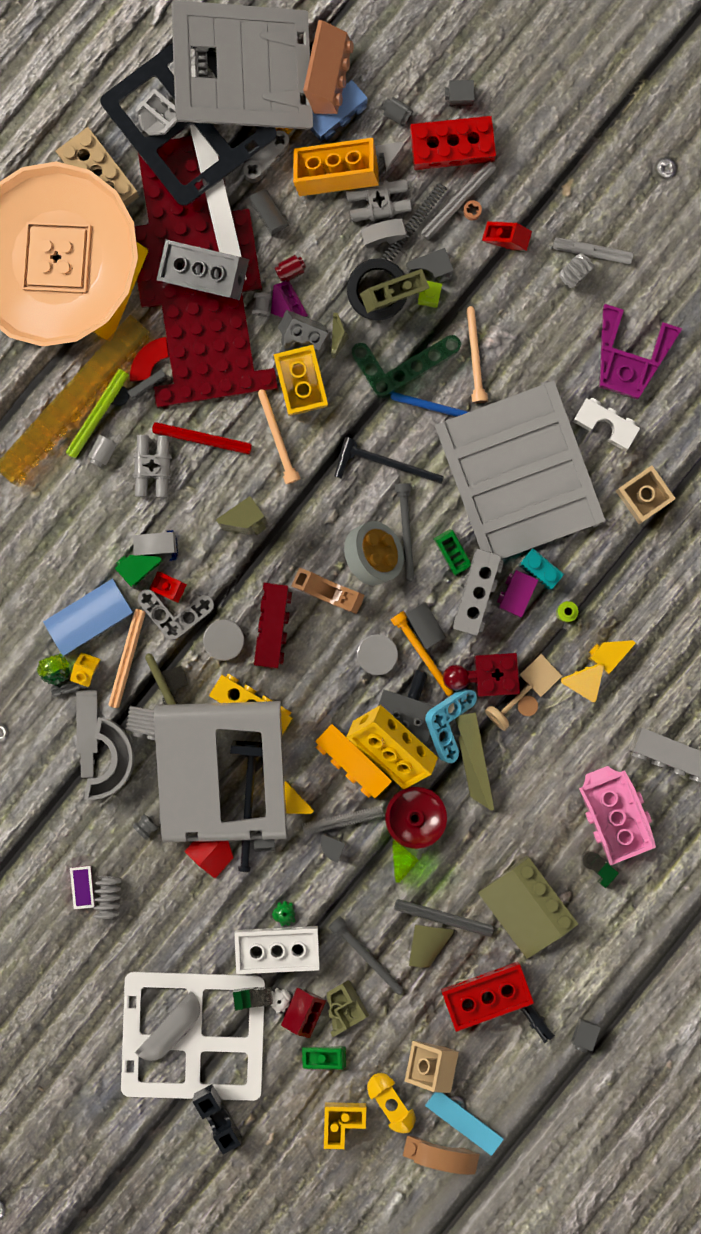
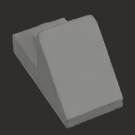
M403 142L375 146L377 162L380 161V158L384 159L386 173L403 151Z

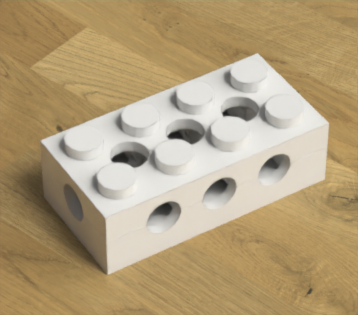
M318 926L235 930L236 974L314 971L320 969ZM295 944H300L303 946L304 951L296 954L293 952L292 947ZM254 946L260 947L262 954L259 956L253 955L251 948ZM273 946H281L283 952L280 955L274 954L272 952Z

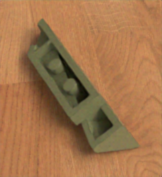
M476 712L460 715L455 718L461 734V736H458L470 797L489 810L494 811Z

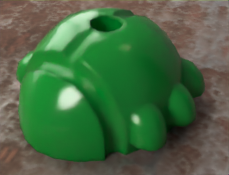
M284 901L282 904L278 902L277 908L273 910L272 917L281 926L285 924L290 926L291 922H296L293 903L290 902L288 904L287 901Z

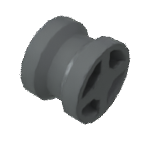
M145 814L141 816L139 822H135L132 825L146 840L150 837L152 831L158 829L157 825Z

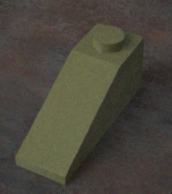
M420 269L370 287L360 293L367 313H370L427 290L429 285L423 270Z

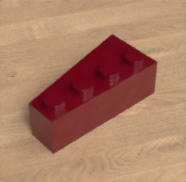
M263 582L264 594L261 599V616L258 624L254 666L279 669V665L284 663L285 653L281 652L282 644L286 645L287 640L284 624L289 623L290 612H286L287 604H291L292 592L289 591L288 585Z

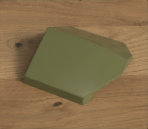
M333 313L331 358H336L349 339V336L338 313Z

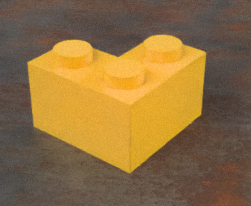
M325 1102L324 1149H345V1128L366 1129V1103Z

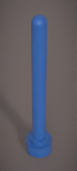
M396 392L391 394V399L394 401L455 417L468 413V411Z

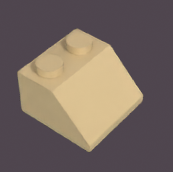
M412 1041L405 1082L432 1092L451 1093L459 1052L443 1046Z

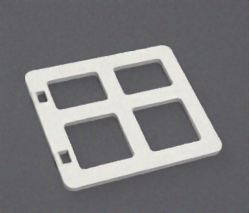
M161 972L128 973L125 977L121 1073V1092L127 1097L193 1099L194 1093L211 1085L203 1084L200 1081L201 1053L203 1051L244 1052L248 1055L247 1083L245 1085L213 1084L221 1100H257L261 1096L264 979L257 975ZM143 987L185 988L188 990V994L191 991L200 1003L198 1020L171 1049L185 1051L186 1053L185 1082L183 1083L141 1082L138 1079L139 1056L135 1052L151 1035L140 1032L141 989ZM250 988L253 994L252 1007L249 1008V1035L247 1037L204 1036L202 1034L203 991L205 989L234 990ZM130 996H137L136 1008H129ZM127 1060L134 1061V1072H127Z

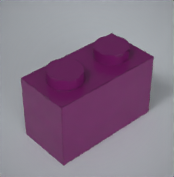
M515 570L513 574L509 573L505 582L508 587L505 592L501 591L497 599V603H499L498 608L522 618L538 579L518 570Z

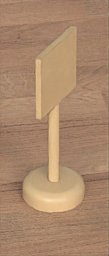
M542 654L520 674V677L528 684L520 694L501 711L494 706H489L485 710L492 722L503 731L509 727V721L504 715L531 688L542 697L562 677Z

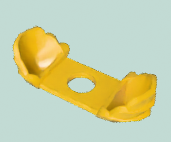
M385 1073L374 1074L367 1084L370 1099H376L391 1122L388 1126L398 1133H409L416 1122L414 1110H407L392 1086L395 1082L389 1075ZM389 1099H395L398 1103L397 1108L393 1111L388 1110L385 1106Z

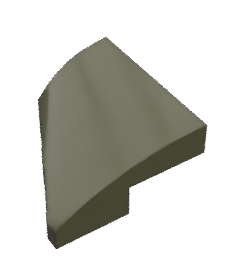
M415 924L409 966L429 968L452 936L454 929Z

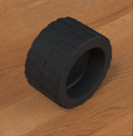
M369 259L359 264L351 273L347 283L348 300L353 309L362 317L375 321L386 320L401 311L407 298L385 308L367 313L364 303L358 294L359 282L366 273L373 270L385 271L393 279L405 274L398 265L387 259Z

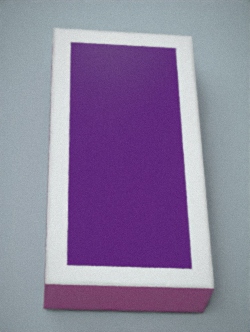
M91 866L70 868L74 909L95 907Z

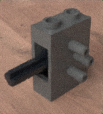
M416 670L407 697L383 689L378 706L382 705L426 746L427 743L431 744L432 738L425 718L427 712L435 706L419 701L427 673Z

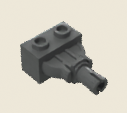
M286 310L278 326L282 333V347L279 353L309 345H314V349L320 350L328 332L321 323Z

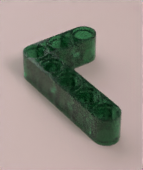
M449 335L386 374L365 343H357L353 346L352 359L374 395L378 398H386L458 354L461 341L457 336ZM453 341L456 343L457 348L449 350L446 347V343ZM357 349H364L367 354L363 358H358L355 355V351ZM430 352H437L440 358L437 361H432L428 355ZM414 362H418L422 365V370L418 372L413 371L411 365ZM368 366H374L377 369V373L375 375H368L365 370ZM396 373H402L405 376V380L397 382L393 376ZM384 383L388 389L386 392L380 393L377 391L376 386Z

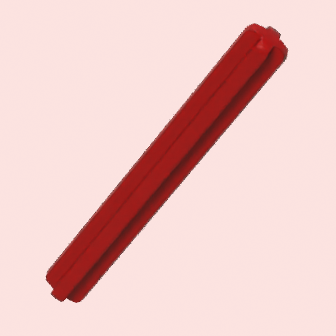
M154 422L152 427L154 434L239 453L250 454L252 449L251 443Z

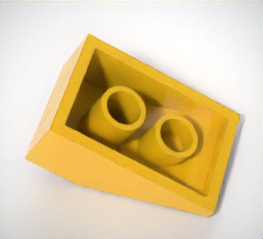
M314 345L273 354L288 416L328 407Z

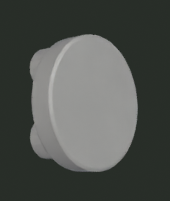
M215 621L208 626L204 633V648L214 659L220 661L231 660L242 651L244 634L241 628L232 621Z
M379 634L368 636L358 647V663L365 672L371 675H384L390 672L397 663V647L387 636Z

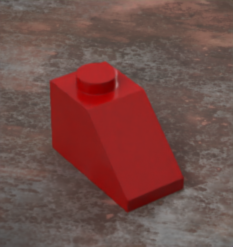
M487 221L482 241L510 250L527 251L532 231L518 223Z

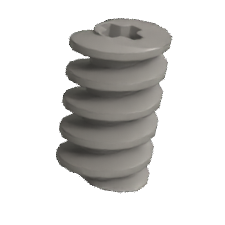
M97 876L102 879L95 882V884L100 886L101 889L95 890V893L99 894L100 897L95 898L94 901L100 903V905L93 908L99 911V914L93 915V918L115 919L113 917L119 916L120 913L114 910L120 907V904L115 902V900L121 898L119 894L115 893L121 891V887L116 884L122 882V879L114 876Z

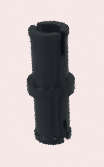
M533 1005L520 1009L531 1023L530 1027L536 1030L544 1043L555 1036L544 1022V1017L538 1014Z

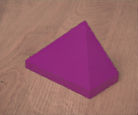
M284 281L273 286L271 314L283 318L286 310L307 317L308 315L290 281Z

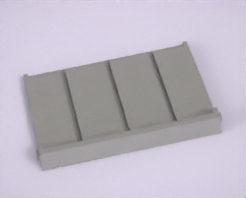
M554 380L551 382L545 381L538 387L435 425L481 550L501 556V559L585 528L599 526L602 522L606 521Z

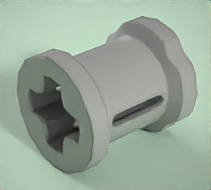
M254 293L256 300L252 314L263 317L270 316L268 309L272 295Z

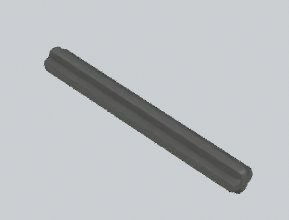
M397 899L394 905V909L488 937H491L494 931L492 925Z

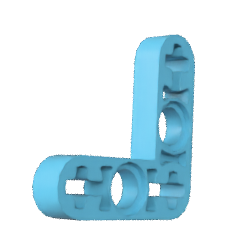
M463 688L430 709L426 714V724L438 757L444 762L454 763L459 757V750L449 722L475 705L477 695L473 690ZM453 703L454 710L449 714L448 707ZM442 731H445V738L440 741L439 735Z

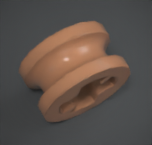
M468 201L464 205L463 214L468 220H476L481 215L482 207L477 201ZM469 206L478 209V211L476 210V215L467 212Z

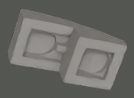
M403 219L387 220L361 229L364 244L368 249L385 241L390 245L408 236Z
M175 532L133 535L134 555L177 553Z

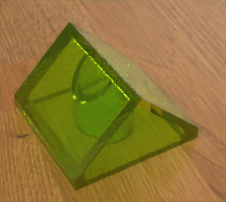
M392 839L395 883H400L419 859L397 840Z

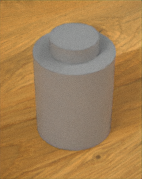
M99 435L88 455L91 458L90 463L100 468L102 465L106 466L117 444Z

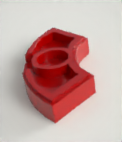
M166 337L149 342L137 353L130 369V382L146 380L151 376L156 364L161 360L169 358Z

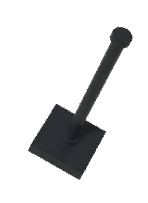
M233 740L230 754L248 757L244 819H252L256 757L263 756L262 742ZM242 840L241 864L238 866V871L250 872L251 869L249 866L250 840Z

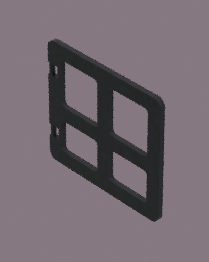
M172 42L103 94L100 103L176 202L181 206H188L205 191L212 188L249 160L254 154L274 141L277 131L275 127L255 126L257 131L235 148H231L211 123L177 122L165 135L143 136L119 103L152 77H156L175 100L174 75L168 68L169 64L173 62ZM209 48L207 51V65L217 78L216 52ZM189 125H194L219 156V160L187 185H182L158 155L157 150ZM252 141H255L258 146L248 152L245 147ZM204 178L207 184L198 190L194 185Z

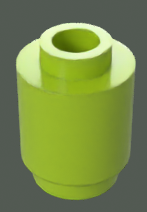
M563 602L557 607L556 616L562 622H571L578 616V607L573 602ZM570 608L572 611L571 615H566L564 610Z

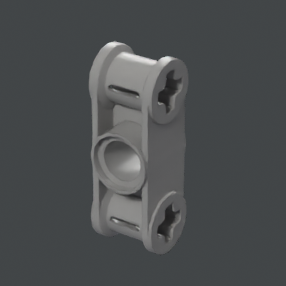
M277 131L275 140L254 154L244 165V176L248 182H259L288 151L290 143L286 132ZM277 140H284V144L282 145L281 143H279L277 145ZM256 169L257 174L252 173L250 175L249 170L254 171Z

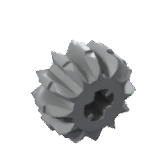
M580 253L560 271L559 277L565 285L573 288L592 271L594 264L587 256Z

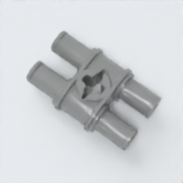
M406 179L393 182L383 180V182L379 183V186L346 190L348 203L366 199L369 204L366 208L350 210L351 222L368 219L373 222L376 219L392 218L394 214L412 211L410 199L397 202L389 200L390 194L408 191ZM377 194L378 197H380V200H383L381 208L379 207L377 202H374L376 201Z
M137 435V449L133 455V458H135L133 478H135V497H147L148 479L154 478L156 479V498H167L168 480L171 478L170 460L172 459L169 454V436L157 437V454L151 455L149 454V436ZM154 462L159 467L154 468V471L151 472L146 466Z

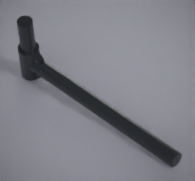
M348 437L344 439L339 454L340 459L334 477L342 479L347 461L355 455L442 484L444 478L442 475L357 448L356 440Z

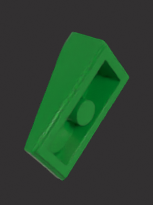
M303 1047V1069H344L346 1067V1047Z

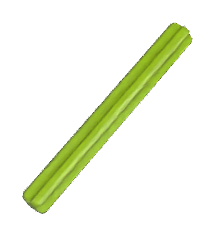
M122 369L117 371L66 450L67 455L72 458L78 456L129 377L127 372Z

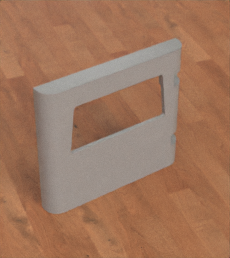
M281 702L156 705L154 709L162 841L287 839ZM217 729L261 732L266 805L265 817L229 822L221 821ZM262 830V834H251V831ZM188 832H198V835L188 836Z

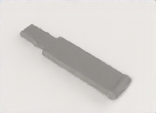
M97 690L76 691L77 753H81V778H94V753H98V739L95 738L98 721Z

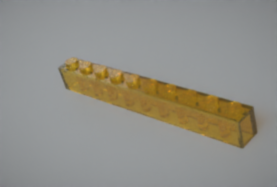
M132 315L128 316L0 459V473L12 484H20L26 478V472L39 464L41 461L40 456L44 452L48 453L54 447L53 442L58 437L62 438L68 431L67 426L71 422L75 423L82 414L80 412L85 406L88 408L95 401L94 396L98 392L102 393L108 387V381L112 376L114 377L119 369H123L121 366L126 361L130 362L135 357V351L139 346L143 347L150 339L148 337L150 332Z

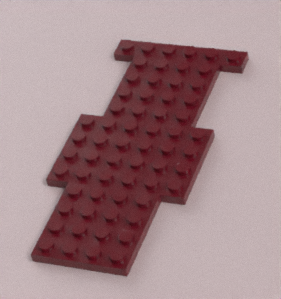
M192 136L171 139L157 150L158 155L182 185H187L201 174ZM138 153L149 224L134 226L136 242L148 249L137 278L142 308L162 305L174 384L154 387L157 408L256 393L261 389L265 391L278 389L275 368L254 371L243 302V292L262 290L250 209L231 211L241 257L249 259L246 271L247 279L244 280L240 300L158 281L157 276L165 240L219 252L206 193L204 192L188 206L179 205ZM199 181L194 186L198 190L204 186L203 181Z

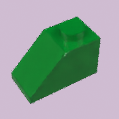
M124 555L116 562L118 566L115 570L133 588L159 566L163 560L156 556L129 555L126 557Z

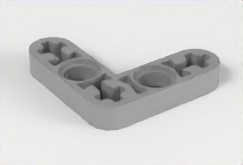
M143 590L138 595V602L162 633L171 640L180 638L214 609L213 600L209 596H201L174 617L153 591ZM146 594L149 596L151 594L153 596L151 598L153 604H156L158 601L160 605L154 607L152 611L149 612L148 609L151 608V606L147 602H142L144 600L143 595ZM201 600L205 602L209 600V609L199 611L202 616L198 617L197 612L192 607L195 606L198 609L202 605L200 603ZM158 609H163L166 612V617L162 621H158L154 616ZM187 612H192L195 616L191 624H187L183 620V616ZM170 617L172 619V621L169 622L172 627H178V629L176 630L178 634L176 636L173 634H168L170 630L166 625L164 626V628H162L161 624L166 623Z

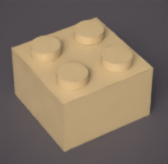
M652 465L616 490V493L638 524L676 499Z

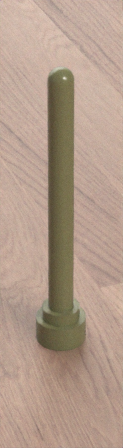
M150 653L146 654L147 664L167 705L176 704L153 655Z

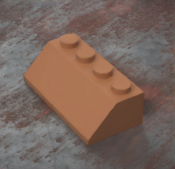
M318 20L303 91L314 114H338L339 106L342 105L343 101L342 91L346 87V72L350 68L349 57L350 53H353L354 45L347 32L323 20Z

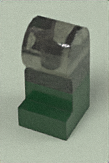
M588 850L582 854L581 863L583 866L597 873L601 877L597 882L606 889L619 873L594 851Z
M269 986L233 990L235 1011L273 1004L272 989Z

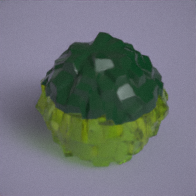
M60 653L40 660L37 672L41 680L56 686L67 679L70 664Z

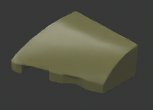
M349 980L327 992V1002L330 1005L328 1011L329 1018H332V1037L369 1016Z

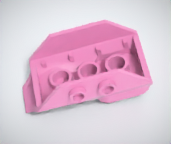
M606 766L586 774L584 785L579 788L588 810L585 814L589 824L593 823L596 829L593 832L597 844H602L610 866L656 848L649 823H652L648 811L644 812L641 805L644 803L640 792L636 793L625 770L618 772Z

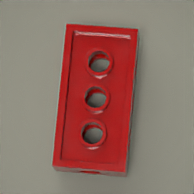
M492 116L410 124L414 170L495 161L496 151ZM474 138L477 140V143L471 144L468 139ZM454 140L457 142V145L451 146L448 144V141ZM433 142L437 144V147L430 148L427 144Z
M518 961L441 989L456 1032L534 1004ZM510 985L512 990L508 994H503L501 992L502 987ZM485 992L492 993V998L488 1001L482 1000V995ZM471 999L473 1004L471 1007L465 1008L462 1006L463 1001Z

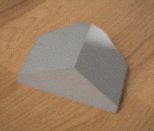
M155 88L135 108L141 128L150 136L165 135L178 122L175 117V105Z

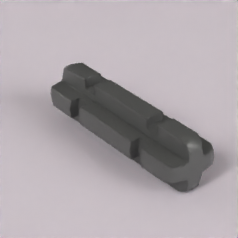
M68 681L61 683L60 686H52L51 693L53 697L62 695V693L67 694L81 690L80 688L88 687Z

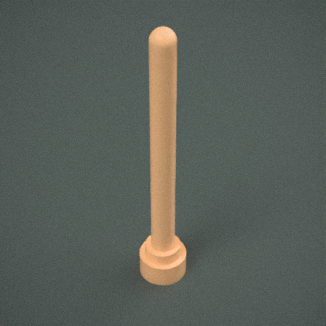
M469 306L467 308V319L475 387L471 397L473 404L488 402V394L482 385L475 309L473 306Z
M261 389L258 392V396L285 469L283 472L285 484L296 482L301 479L299 472L292 468L266 391Z

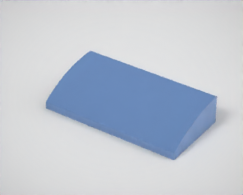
M111 579L43 621L61 654L67 656L128 618L134 612L115 581Z

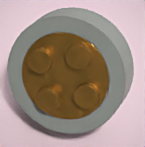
M370 521L354 528L346 537L344 546L345 558L350 570L361 582L376 586L399 575L404 561L403 549L398 537L387 525L378 521Z

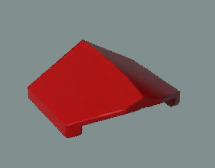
M193 841L184 851L213 878H216L234 858L229 841Z

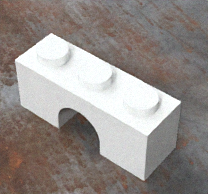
M586 398L572 422L588 431H591L597 422L603 421L608 423L612 428V435L608 442L626 452L640 429L636 426L637 423L630 418H626V420L618 416L619 412L612 408L605 409L601 406L602 403L594 398Z

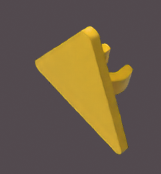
M598 663L591 667H585L581 671H575V673L561 678V683L591 702H596L604 665L603 663Z

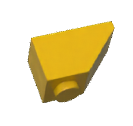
M633 640L603 642L600 645L596 643L589 651L591 656L588 659L595 665L603 663V672L610 674L636 643Z
M285 781L286 813L312 814L314 809Z

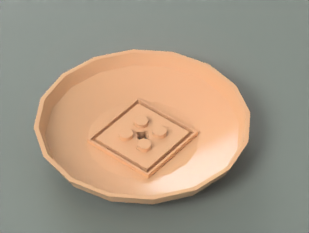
M57 161L22 167L0 181V330L10 338L39 346L76 342L106 324L129 294L138 260L134 221L118 192L89 169ZM58 252V255L61 256V259H59L56 263V261L53 260V256H56Z

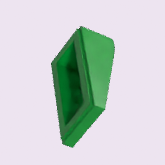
M449 529L433 539L454 576L471 566V562L453 530ZM448 538L452 539L444 545L441 543ZM455 544L456 548L446 552V549ZM457 552L460 553L459 556L453 558L452 560L450 559L452 555L456 554ZM462 559L465 561L457 567L454 566L456 562Z

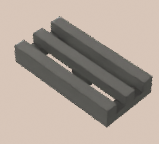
M161 369L129 390L128 393L133 401L137 400L167 380V377Z

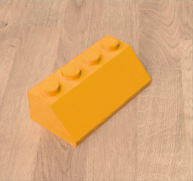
M374 138L295 148L293 183L298 195L306 196L379 186V169Z
M333 724L315 741L318 744L315 748L323 755L329 754L333 758L330 762L337 769L342 767L347 772L345 776L353 784L357 781L362 786L360 790L368 798L371 795L376 798L392 782L381 769Z

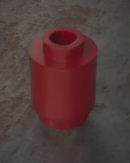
M293 255L278 263V266L274 269L281 282H288L303 274V269L306 266L301 257L297 258L296 255Z

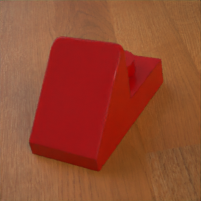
M158 571L149 590L178 603L187 584Z

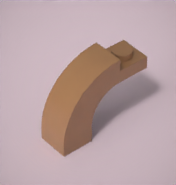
M299 568L291 585L317 599L357 614L365 596L302 568Z
M407 1135L403 1152L404 1157L412 1159L414 1163L422 1166L466 1175L476 1173L480 1156L479 1153L466 1148L445 1147L412 1135Z

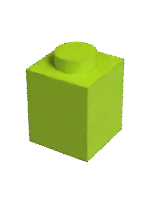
M427 281L429 289L419 293L418 304L437 308L442 284Z

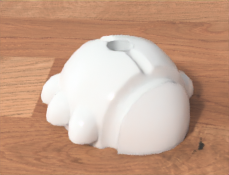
M276 988L275 992H270L271 996H268L267 1000L270 1006L279 1014L280 1011L286 1012L292 997L289 991Z

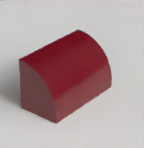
M297 988L281 1026L298 1036L311 1038L327 1000L309 991Z

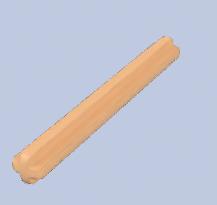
M140 609L134 610L109 700V706L113 708L120 707L146 613Z

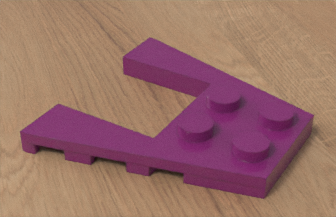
M604 304L599 387L638 400L682 328L662 322L651 359H646L612 348L624 310Z

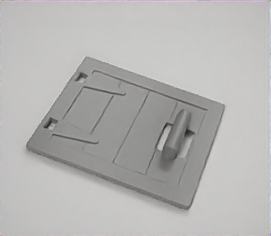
M173 0L171 8L176 121L312 129L313 113L307 98L306 105L300 104V95H304L303 89L310 61L308 11ZM297 34H303L304 44H298ZM191 46L195 48L196 77H192ZM209 48H216L217 79L208 78L207 51Z

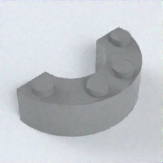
M98 717L95 738L102 740L109 747L112 762L104 775L98 778L87 779L84 797L87 800L101 799L120 790L129 780L135 763L134 747L126 731L117 723L102 717Z

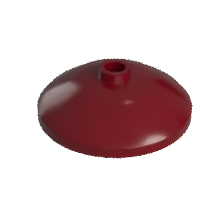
M409 787L399 791L390 800L385 813V823L389 834L397 843L407 848L421 849L434 844L442 836L447 824V812L444 803L433 791L423 787ZM413 815H417L419 817V821L414 823L411 820V817Z

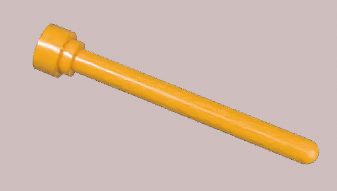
M401 611L391 618L390 621L398 629H402L445 694L450 697L454 694V691L445 686L442 673L407 624L409 621L406 619L408 617L405 612Z

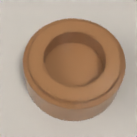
M523 696L517 703L518 711L524 716L534 715L538 710L537 700L532 696Z

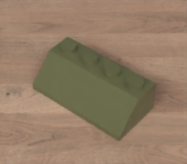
M251 496L216 519L222 530L252 535L253 533L256 535L260 534L266 529L265 525L268 524L265 516Z

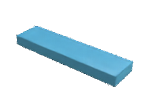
M434 1092L425 1104L428 1109L491 1156L504 1140L502 1136L442 1092Z

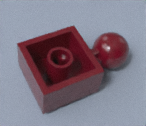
M517 653L474 656L475 670L467 671L463 666L455 664L447 667L443 673L445 686L453 691L462 690L468 683L476 682L477 697L520 694ZM495 669H498V671L502 673V677H499V681H496V678L492 677V673L495 672Z

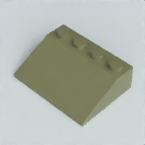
M528 856L524 857L478 892L527 959L578 925L577 921Z

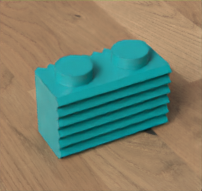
M533 548L519 563V567L522 566V569L532 574V577L538 579V582H541V585L547 587L548 590L553 589L564 576L559 569Z

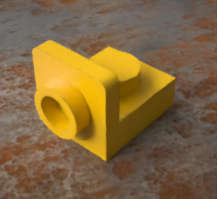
M81 652L74 663L70 681L89 687L93 674L99 666L100 659Z

